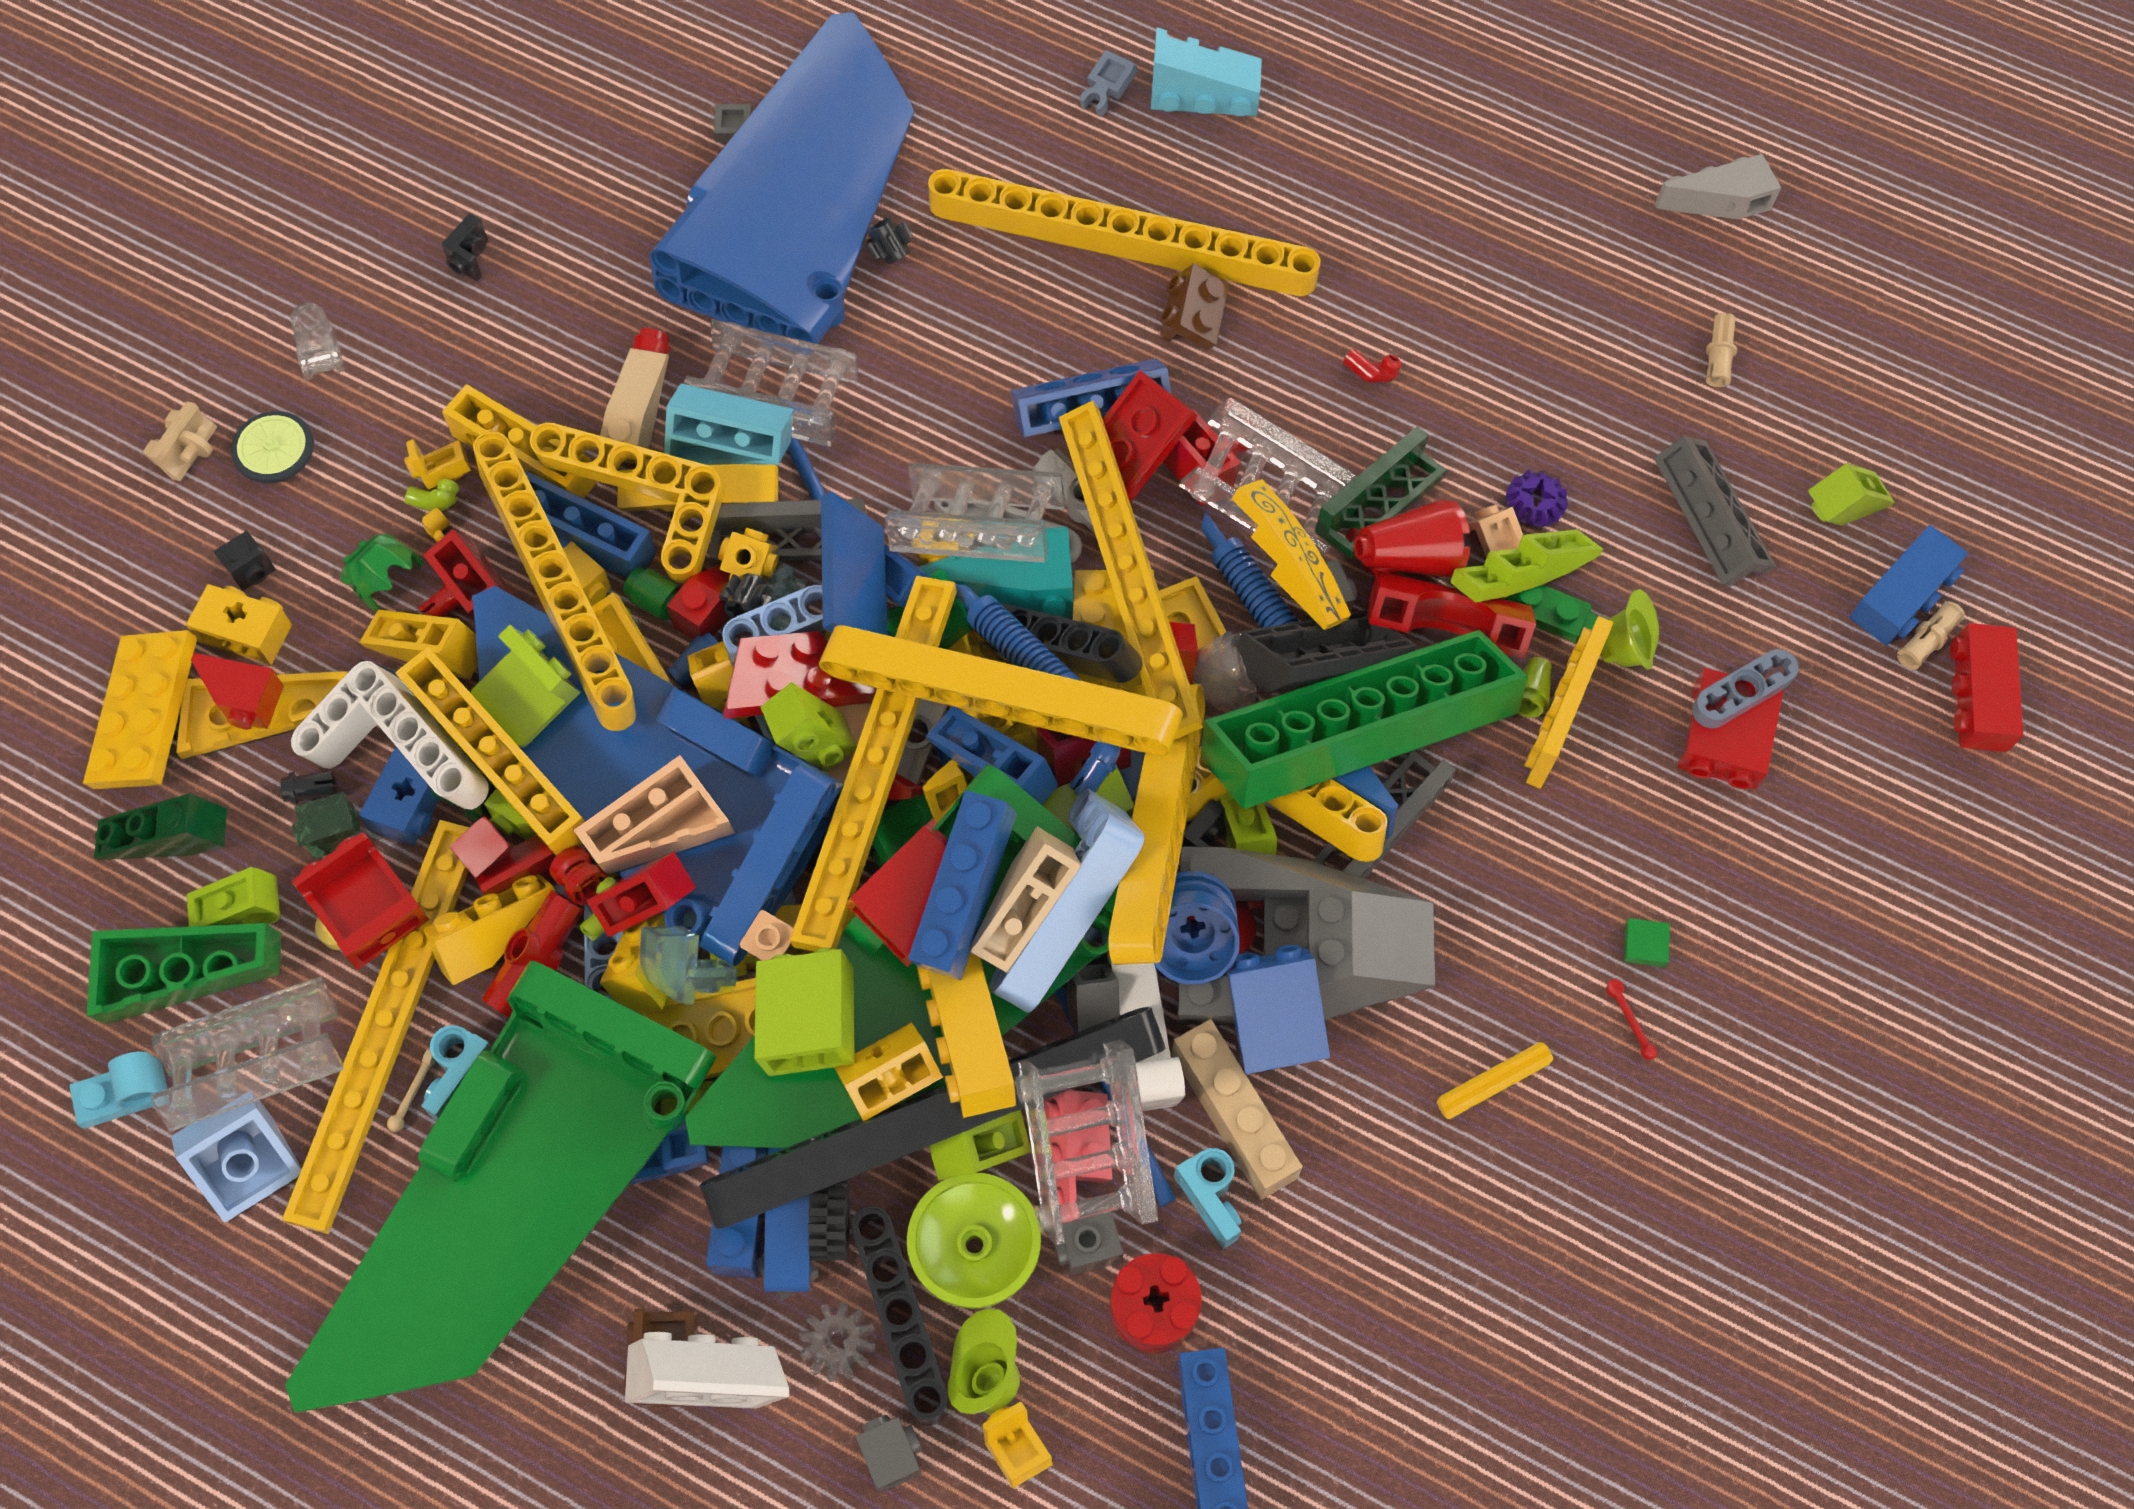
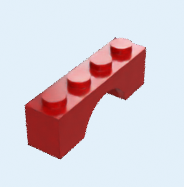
M1377 571L1367 605L1369 624L1407 633L1416 628H1437L1464 635L1480 629L1505 655L1521 659L1526 657L1536 626L1535 616L1530 605L1499 598L1475 603L1459 589Z

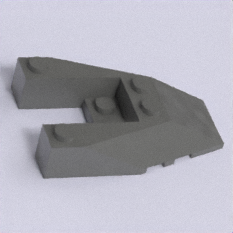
M1181 847L1180 872L1202 871L1219 878L1230 889L1235 901H1264V956L1276 954L1275 950L1286 945H1299L1301 949L1307 948L1313 955L1316 962L1324 1020L1338 1015L1343 1016L1380 1002L1385 1003L1435 987L1433 902L1307 859L1225 847ZM1225 973L1220 978L1205 984H1182L1179 982L1178 1024L1201 1025L1211 1019L1214 1025H1235L1229 983Z

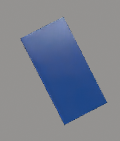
M830 491L821 497L823 628L832 633L835 626L842 625L888 636L884 527Z

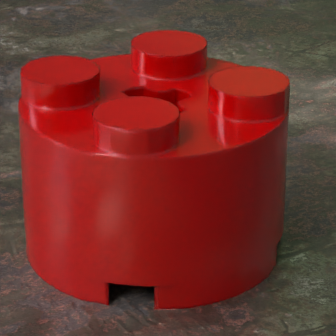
M1151 1253L1131 1260L1118 1272L1111 1292L1110 1317L1117 1334L1130 1345L1146 1353H1163L1180 1346L1191 1334L1200 1314L1202 1295L1197 1278L1186 1263L1178 1257ZM1149 1295H1156L1158 1300H1165L1161 1312H1155L1152 1305L1145 1306Z

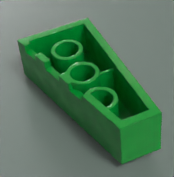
M266 923L92 931L87 1017L104 1024H110L280 975L282 933Z

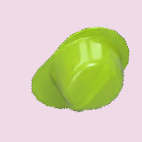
M1638 589L1634 590L1630 595L1626 609L1608 619L1613 622V625L1602 649V659L1608 663L1616 662L1620 667L1642 665L1646 670H1650L1653 666V657L1658 645L1659 624L1651 599L1646 592Z
M988 1308L976 1312L964 1322L957 1333L948 1381V1397L951 1405L961 1413L976 1414L985 1412L990 1416L996 1410L1007 1406L1014 1399L1020 1387V1373L1015 1364L1017 1347L1016 1328L1011 1318L1001 1310Z

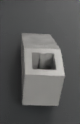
M1763 154L1749 158L1741 157L1732 163L1718 167L1709 166L1687 176H1674L1663 182L1654 205L1657 209L1742 219L1771 210L1781 190V186Z

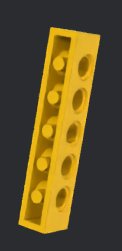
M429 646L395 672L409 691L556 856L569 847L583 844L574 832V829L585 822L584 819Z

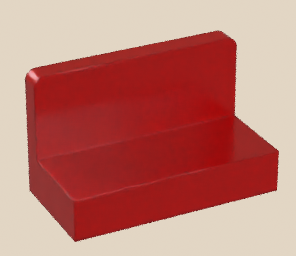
M536 834L511 848L508 857L476 880L484 895L499 894L511 888L516 880L525 876H537L540 874L547 880L552 877L549 868L556 855Z

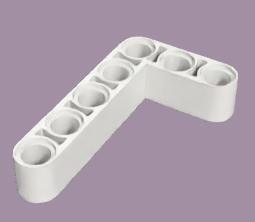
M363 661L354 666L304 719L292 735L291 747L296 754L323 768L330 769L339 765L378 724L439 796L464 809H474L484 802L489 791L488 782L483 774L409 691L401 679L371 661Z
M1108 950L1106 952L1108 965L1111 964L1112 971L1119 980L1120 1015L1138 1008L1151 1006L1166 1047L1164 1051L1125 1067L1133 1111L1135 1113L1177 1106L1185 1097L1184 1077L1179 1057L1171 1058L1155 965L1154 963L1114 965Z

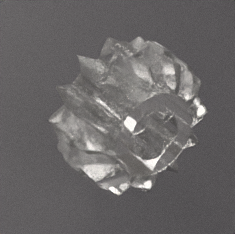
M845 1302L839 1304L837 1315H832L828 1304L822 1305L821 1311L825 1319L820 1322L815 1316L809 1315L806 1321L815 1331L799 1333L800 1341L812 1344L804 1348L800 1355L803 1360L816 1358L810 1367V1371L814 1375L821 1373L828 1365L826 1375L829 1382H835L838 1368H842L847 1380H851L854 1378L853 1370L850 1367L852 1363L855 1362L862 1369H866L869 1366L868 1361L860 1352L871 1353L876 1350L874 1342L864 1340V1338L871 1336L875 1332L874 1327L871 1323L860 1325L865 1316L861 1309L854 1311L847 1318L849 1311L848 1305ZM836 1332H840L842 1338L846 1334L849 1335V1338L843 1341L844 1349L839 1352H835L833 1346L829 1350L826 1349V1346L832 1343L831 1335Z

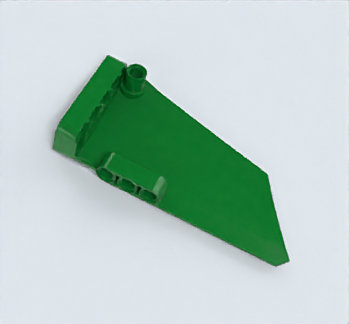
M989 764L984 766L965 790L1005 801L1014 809L1017 816L980 926L1013 860L1037 826L1071 846L1074 851L1082 840L1007 775ZM965 790L931 832L936 829L949 840ZM1118 885L1090 926L1100 932L1102 936L1101 946L1099 948L1090 946L1083 936L1036 1007L1093 959L1100 957L1109 950V930ZM855 915L843 930L837 949H842L854 967L855 1053L912 1022L925 1041L943 1078L902 1100L905 1101L945 1085V1076L952 1075L950 1064L941 1065L935 1038L942 1037L940 1025L931 1027L926 1001L933 1000L931 990H922L917 965L911 963L907 967ZM980 958L989 989L990 980L997 967ZM989 991L1002 1037L1029 1013ZM754 1035L685 1116L689 1143L693 1146L787 1148L860 1119L861 1116L834 1067L768 1076L754 1059Z
M529 961L506 999L513 1011L511 1017L490 1051L483 1050L474 1060L428 1134L418 1155V1161L421 1163L419 1169L286 1382L285 1386L294 1413L396 1394L474 1376L631 1183L670 1131L679 1128L685 1122L688 1107L717 1057L707 1048L543 964ZM664 1098H672L678 1102L676 1109L668 1115H660L655 1112L656 1104Z

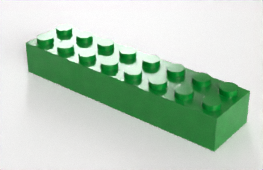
M1479 629L1204 720L1200 758L1243 809H1247L1518 714L1521 708L1527 675Z

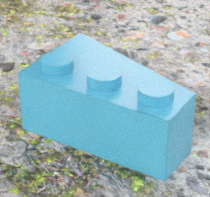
M1156 28L1151 109L1167 112L1184 111L1201 114L1257 116L1262 59L1221 46L1218 48V51L1199 46L1198 39L1188 37L1186 42L1168 37L1167 30Z
M681 383L667 404L664 454L705 465H779L791 443L794 409Z

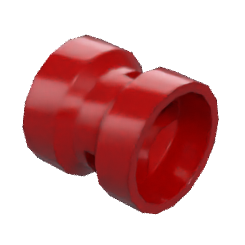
M573 846L563 850L554 858L549 868L550 875L560 886L565 887L566 894L576 905L588 904L586 900L597 894V886L608 877L598 865L593 864L592 857L580 846Z

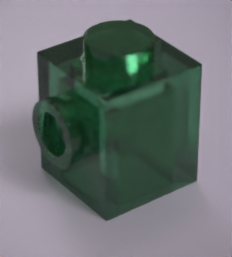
M344 792L294 807L298 822L292 824L294 837L299 847L305 846L314 858L331 854L343 840L361 833L355 807Z

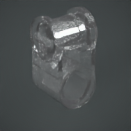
M314 303L299 305L291 314V324L297 345L298 361L305 379H313L314 374L334 369L338 372L345 371L335 332L323 309Z

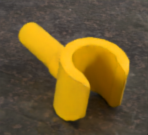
M434 508L422 518L427 534L434 538L436 542L440 541L445 536L442 531L450 526L445 515L438 508Z

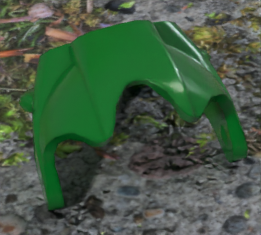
M387 533L376 534L368 542L362 540L358 544V548L350 556L347 555L342 560L345 565L342 567L340 579L341 582L350 585L363 603L376 612L380 607L371 597L372 593L392 589L387 573L388 567L392 565L409 570L412 568V562L421 567L424 561L410 548L395 540V536Z

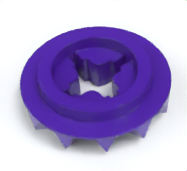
M1528 469L1523 475L1515 476L1506 491V505L1508 508L1513 507L1517 520L1525 525L1532 527L1549 526L1556 523L1565 513L1568 505L1567 489L1562 488L1559 483V477L1553 479L1546 475L1545 470L1540 473H1532ZM1538 488L1541 489L1542 498L1544 499L1538 503L1537 508H1534L1535 502H1533L1532 495Z

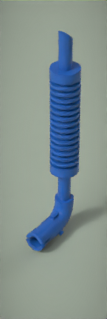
M1205 510L1201 531L1215 549L1210 556V560L1219 569L1220 574L1223 575V578L1232 587V590L1236 593L1242 604L1245 605L1250 615L1254 617L1258 626L1265 628L1299 622L1284 599L1280 597L1279 592L1276 591V588L1267 579L1262 569L1258 567L1253 557L1245 549L1242 542L1237 537L1227 540Z
M956 585L957 593L955 597L969 609L966 617L967 622L1010 664L1082 681L993 596L986 595L980 598L967 585ZM1096 741V744L1090 751V757L1070 782L1069 787L1075 790L1077 795H1080L1086 789L1096 793L1109 773H1114L1116 770V761L1120 755L1121 747Z

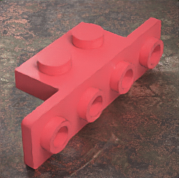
M1069 1089L1041 1101L1039 1121L1043 1132L1041 1164L1045 1173L1043 1207L1047 1214V1226L1049 1228H1059L1060 1224L1077 1220L1076 1181L1105 1183L1112 1180L1107 1094Z

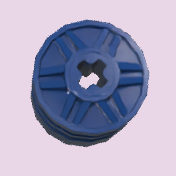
M1183 871L1176 875L1162 959L1160 963H1154V965L1171 980L1182 984H1205L1220 978L1233 966L1239 953L1236 902L1230 889L1219 878L1202 871ZM1189 916H1195V919L1190 920Z

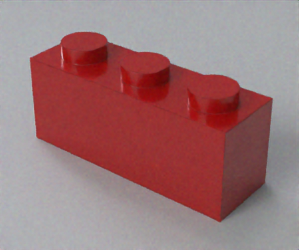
M1968 623L1960 634L1953 638L1950 646V658L1955 660L1956 671L1952 680V694L1957 696V711L1953 721L1954 731L1959 733L1960 748L2008 752L2023 737L2017 628Z

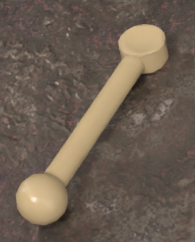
M430 1048L426 1050L422 1059L423 1063L396 1115L391 1116L387 1121V1127L392 1132H398L403 1129L405 1124L403 1118L427 1072L436 1063Z

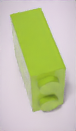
M820 948L810 954L796 956L779 954L769 960L756 961L754 1059L768 1076L855 1064L854 967L842 949Z

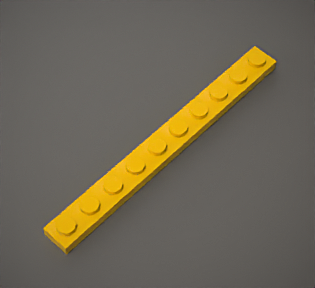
M1091 401L1060 416L1059 420L1129 642L1142 658V667L1139 674L1146 696L1170 702L1183 712L1174 739L1176 740L1203 728V724L1100 410L1095 402Z
M916 576L895 637L939 647L957 593L955 582ZM877 688L790 938L794 948L813 952L820 948L837 949L850 911L846 904L857 890L921 700L920 698Z
M439 820L411 891L412 897L430 920L394 944L387 952L282 1220L288 1224L329 1235L435 960L423 929L433 925L434 920L439 916L454 911L469 871L451 851L450 846L470 827Z

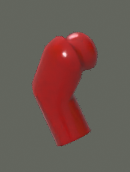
M1356 349L1351 350L1343 361L1346 367L1368 383L1391 382L1399 375L1398 371L1402 366L1400 359L1394 355L1384 356L1382 362H1371Z

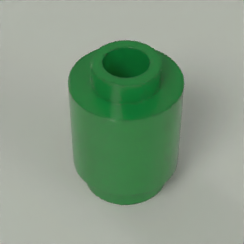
M638 567L627 578L623 592L629 597V601L632 604L665 621L670 618L667 605L682 586L651 568L645 570Z

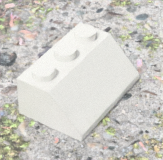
M648 1332L644 1333V1339H640L628 1346L626 1403L757 1409L789 1397V1386L775 1347L759 1346L758 1338L738 1337L733 1338L731 1344L715 1343L716 1337L713 1335L688 1336V1341H671V1333Z

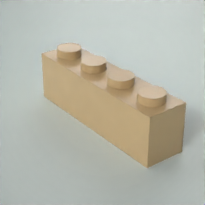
M1210 1019L1174 1039L1171 1055L1179 1057L1184 1076L1259 1199L1262 1200L1297 1180L1303 1166L1213 1021Z

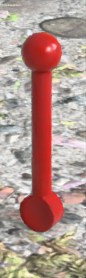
M1616 979L1609 981L1606 986V993L1618 1002L1642 1047L1641 1056L1646 1060L1655 1059L1658 1052L1657 1048L1653 1044H1649L1623 996V983Z

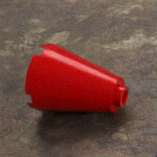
M1439 499L1363 527L1355 538L1354 551L1356 557L1367 567L1449 578L1453 576L1455 568H1464L1467 565L1470 556V546L1464 547L1463 534L1470 533L1469 525L1464 511L1457 502Z

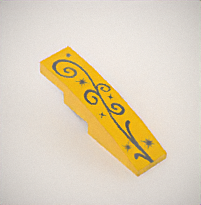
M1263 479L1239 487L1232 500L1258 525L1251 538L1278 564L1270 576L1324 630L1347 621L1351 613L1334 576L1314 542L1290 509Z

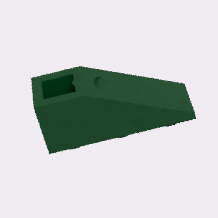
M188 793L98 820L95 834L94 859L113 860L193 856L222 848L225 842L227 808Z

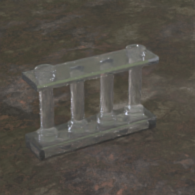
M712 319L710 324L713 349L717 350L705 379L687 376L683 384L794 409L791 437L831 447L835 438L834 411L829 410L841 380L857 383L859 378L857 354L840 348L835 349L740 326L732 322L727 323ZM732 354L753 359L741 388L720 384ZM768 363L789 368L777 397L756 392ZM804 371L826 376L813 406L792 401Z
M1229 397L1212 412L1208 421L1209 425L1218 429L1220 435L1205 468L1196 467L1181 480L1179 486L1190 492L1194 499L1210 504L1255 531L1258 525L1232 500L1237 490L1217 478L1235 440L1253 453L1238 488L1258 481L1268 460L1281 468L1285 473L1276 495L1287 507L1299 480L1315 489L1317 494L1303 524V528L1314 542L1321 556L1327 553L1329 546L1315 538V527L1320 509L1357 476Z
M918 463L909 464L908 471L914 501L909 511L889 510L887 513L885 524L890 551L1045 563L1048 555L1045 521L1041 519L1045 509L1064 510L1065 508L1062 473ZM930 501L952 502L947 514L926 512ZM969 503L990 505L986 517L964 514ZM1007 506L1029 507L1025 519L1002 517Z
M317 977L152 1035L153 1049L169 1077L173 1076V1087L151 1095V1101L169 1132L344 1070L343 1063L328 1033L321 1034L320 1024L339 1018L338 1007L323 977ZM302 1031V1042L278 1050L279 1038ZM260 1046L259 1057L235 1065V1054ZM216 1061L217 1072L192 1080V1069Z
M1121 1040L1103 1043L1105 1057L1101 1058L1098 1064L1040 1076L1039 1069L1028 1060L1019 1061L1021 1076L1015 1077V1087L1020 1103H1025L1040 1205L1035 1206V1217L1039 1231L1041 1233L1045 1232L1056 1245L1065 1243L1062 1223L1123 1209L1141 1225L1158 1221L1134 1050ZM1100 1081L1109 1084L1112 1100L1107 1101L1106 1106L1046 1119L1042 1094ZM1106 1124L1116 1127L1118 1143L1113 1144V1149L1057 1162L1052 1161L1049 1137ZM1116 1166L1119 1170H1122L1124 1185L1119 1187L1118 1192L1059 1205L1055 1180Z

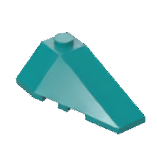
M1068 526L1028 529L1016 533L1015 539L995 546L993 542L981 545V551L967 556L952 555L919 567L928 575H931L937 569L943 570L952 582H955V585H967L980 598L991 595L1000 603L1073 619V583ZM962 603L965 612H968L969 609Z

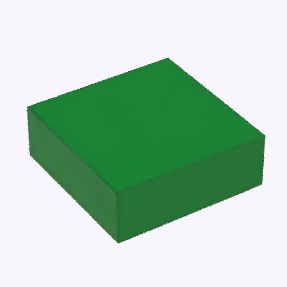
M1628 918L1625 922L1623 962L1666 967L1669 963L1670 923Z

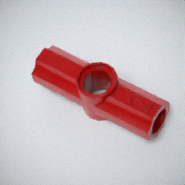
M551 890L527 929H519L509 939L504 952L506 962L482 997V1000L498 1012L511 1017L513 1011L506 999L529 961L538 962L556 971L563 956L561 947L585 909L580 905H576L563 894Z

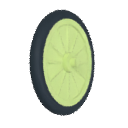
M284 411L264 412L250 418L238 429L232 441L231 456L234 465L245 477L261 483L280 482L293 477L307 465L313 453L314 438L311 429L300 417Z

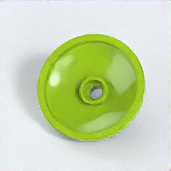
M986 1173L952 1176L935 1185L917 1204L907 1231L908 1256L918 1280L938 1299L961 1308L990 1307L1012 1297L1031 1277L1037 1265L1041 1248L1040 1225L1029 1200L1010 1182ZM972 1239H978L983 1243V1248L978 1253H971L966 1248L967 1243Z

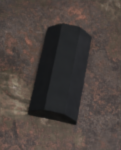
M1366 610L1352 612L1347 621L1326 630L1314 619L1242 631L1239 641V650L1248 678L1268 694L1307 687L1416 651L1417 646L1394 629L1369 624L1368 611Z

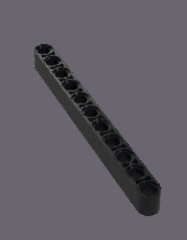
M1152 1007L1138 1008L1008 1059L1014 1081L1016 1106L963 1118L959 1101L950 1102L945 1084L897 1103L866 1121L860 1118L718 1174L705 1180L699 1186L714 1227L716 1229L728 1227L1164 1051L1166 1047Z

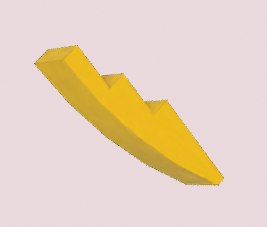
M757 464L708 465L714 468L719 475L724 490L722 503L778 501V466ZM634 469L618 470V471L621 472V473H630V472H632ZM671 470L662 471L657 476L656 482L660 484L670 483L674 480L676 473ZM710 481L699 482L694 492L703 495L712 491L714 483ZM618 487L617 509L625 512L658 508L667 512L675 511L676 502Z

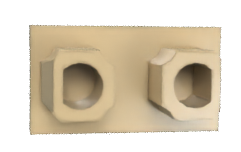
M187 401L181 410H171L165 419V428L167 430L161 439L150 440L143 450L144 454L155 465L159 466L172 480L177 481L182 480L197 456L209 457L213 448L208 443V440L217 428L212 421L200 412L199 407L195 403Z

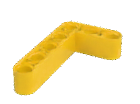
M555 423L539 424L533 429L530 435V445L538 460L544 466L676 502L675 511L662 549L661 560L668 576L673 581L685 584L692 575L701 572L724 496L719 475L714 468ZM557 439L560 441V445L555 451H542L544 443L548 440ZM590 449L599 451V455L593 462L583 463L580 461V457L585 451ZM626 460L637 462L636 468L630 473L618 471L620 464ZM671 470L676 473L674 480L670 483L660 484L656 482L657 476L662 471ZM702 481L714 483L712 491L704 495L694 492V489ZM696 517L703 520L701 528L697 531L688 532L683 529L685 521L689 518ZM686 554L692 557L690 564L684 569H675L671 566L673 559L678 555Z
M1201 747L1198 750L1186 822L1193 821L1212 799L1218 801L1221 796L1228 792L1200 758ZM1333 779L1267 801L1287 816L1358 861H1374L1383 853L1387 828L1386 815L1380 809Z

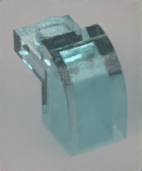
M683 926L642 927L640 943V965L642 971L654 987L677 1002L693 1004L694 991L717 993L720 991V987L736 986L737 969L721 959L697 960L699 936Z

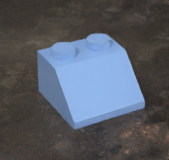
M251 1088L171 1136L175 1158L224 1223L299 1177L302 1170L276 1122Z

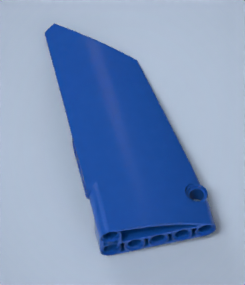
M854 12L832 14L691 188L686 209L650 252L654 287L665 300L804 352L813 351L831 327L838 326L843 322L845 318L844 296L852 272L914 116V109L897 78Z
M497 586L473 595L479 682L511 651L498 637L509 625H512L522 633L527 629L532 631L546 645L542 652L550 660L556 657L572 673L568 679L581 693L526 747L519 748L579 813L585 822L679 755L727 817L735 834L676 853L696 888L669 909L660 913L665 915V925L673 935L686 938L730 965L738 966L749 953L740 947V942L761 910L775 916L828 831L844 783L779 748L773 740L734 718L724 719L723 712L617 653L615 655L632 688L636 718L633 724L625 730L611 731L606 729L599 722L548 615ZM599 670V671H596V672H594V673L599 674V673H603V672H605V671H604V670ZM616 702L608 706H618L622 703ZM689 908H693L697 920L693 928L688 930L685 927L683 917Z

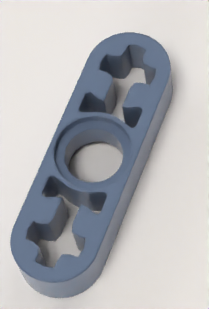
M1771 650L1701 691L1692 707L1695 720L1707 728L1721 727L1784 690L1798 674L1799 665L1796 658L1786 650ZM1772 666L1775 668L1782 666L1785 672L1783 674L1777 672L1765 681L1763 676L1767 674ZM1739 680L1750 682L1755 687L1756 695L1753 697L1740 695L1735 688V682ZM1724 696L1728 700L1723 704L1719 712L1716 710L1709 712L1705 708L1708 703L1715 705L1722 701Z

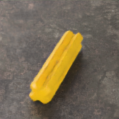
M1538 1042L1441 1095L1437 1100L1439 1110L1447 1119L1457 1116L1550 1065L1553 1060L1551 1051L1545 1043Z

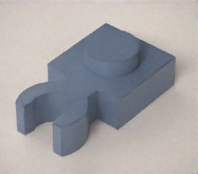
M1105 50L1087 77L1091 87L1082 92L1080 96L1081 107L1086 109L1091 101L1097 100L1099 103L1096 105V113L1100 117L1103 116L1108 110V98L1112 96L1119 100L1137 73L1136 64Z

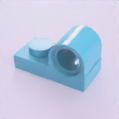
M448 1025L439 1029L433 1035L430 1042L432 1057L446 1073L442 1078H437L430 1084L424 1095L425 1101L421 1106L436 1120L440 1117L477 1056L483 1050L490 1051L491 1045L487 1041L457 1025ZM457 1043H463V1052L458 1057L448 1059V1050Z
M132 1052L115 1057L108 1063L109 1072L69 1085L76 1122L83 1129L170 1101L162 1061L147 1052Z
M1209 1148L1178 1165L1175 1169L1174 1179L1224 1250L1237 1241L1241 1233L1238 1226L1242 1222L1238 1213L1228 1201L1222 1204L1219 1200L1229 1189L1234 1175V1163L1225 1151L1218 1148ZM1206 1165H1215L1222 1170L1224 1178L1219 1182H1209L1203 1178L1201 1169Z

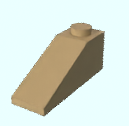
M630 348L607 405L600 436L649 449L669 359L667 354ZM634 460L624 461L625 463L637 464Z
M1038 826L1035 828L1013 860L970 946V952L1008 973L1081 867V863L1071 846Z

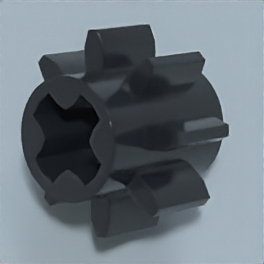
M888 217L879 221L868 230L871 238L868 239L869 243L865 246L874 260L881 257L887 264H891L910 252L908 243L911 242L910 238L913 235L905 221L897 224L892 217Z
M750 573L743 574L740 577L733 574L719 595L721 600L727 601L724 610L731 619L766 605L773 600L772 597L765 595L767 591L766 583L759 576Z

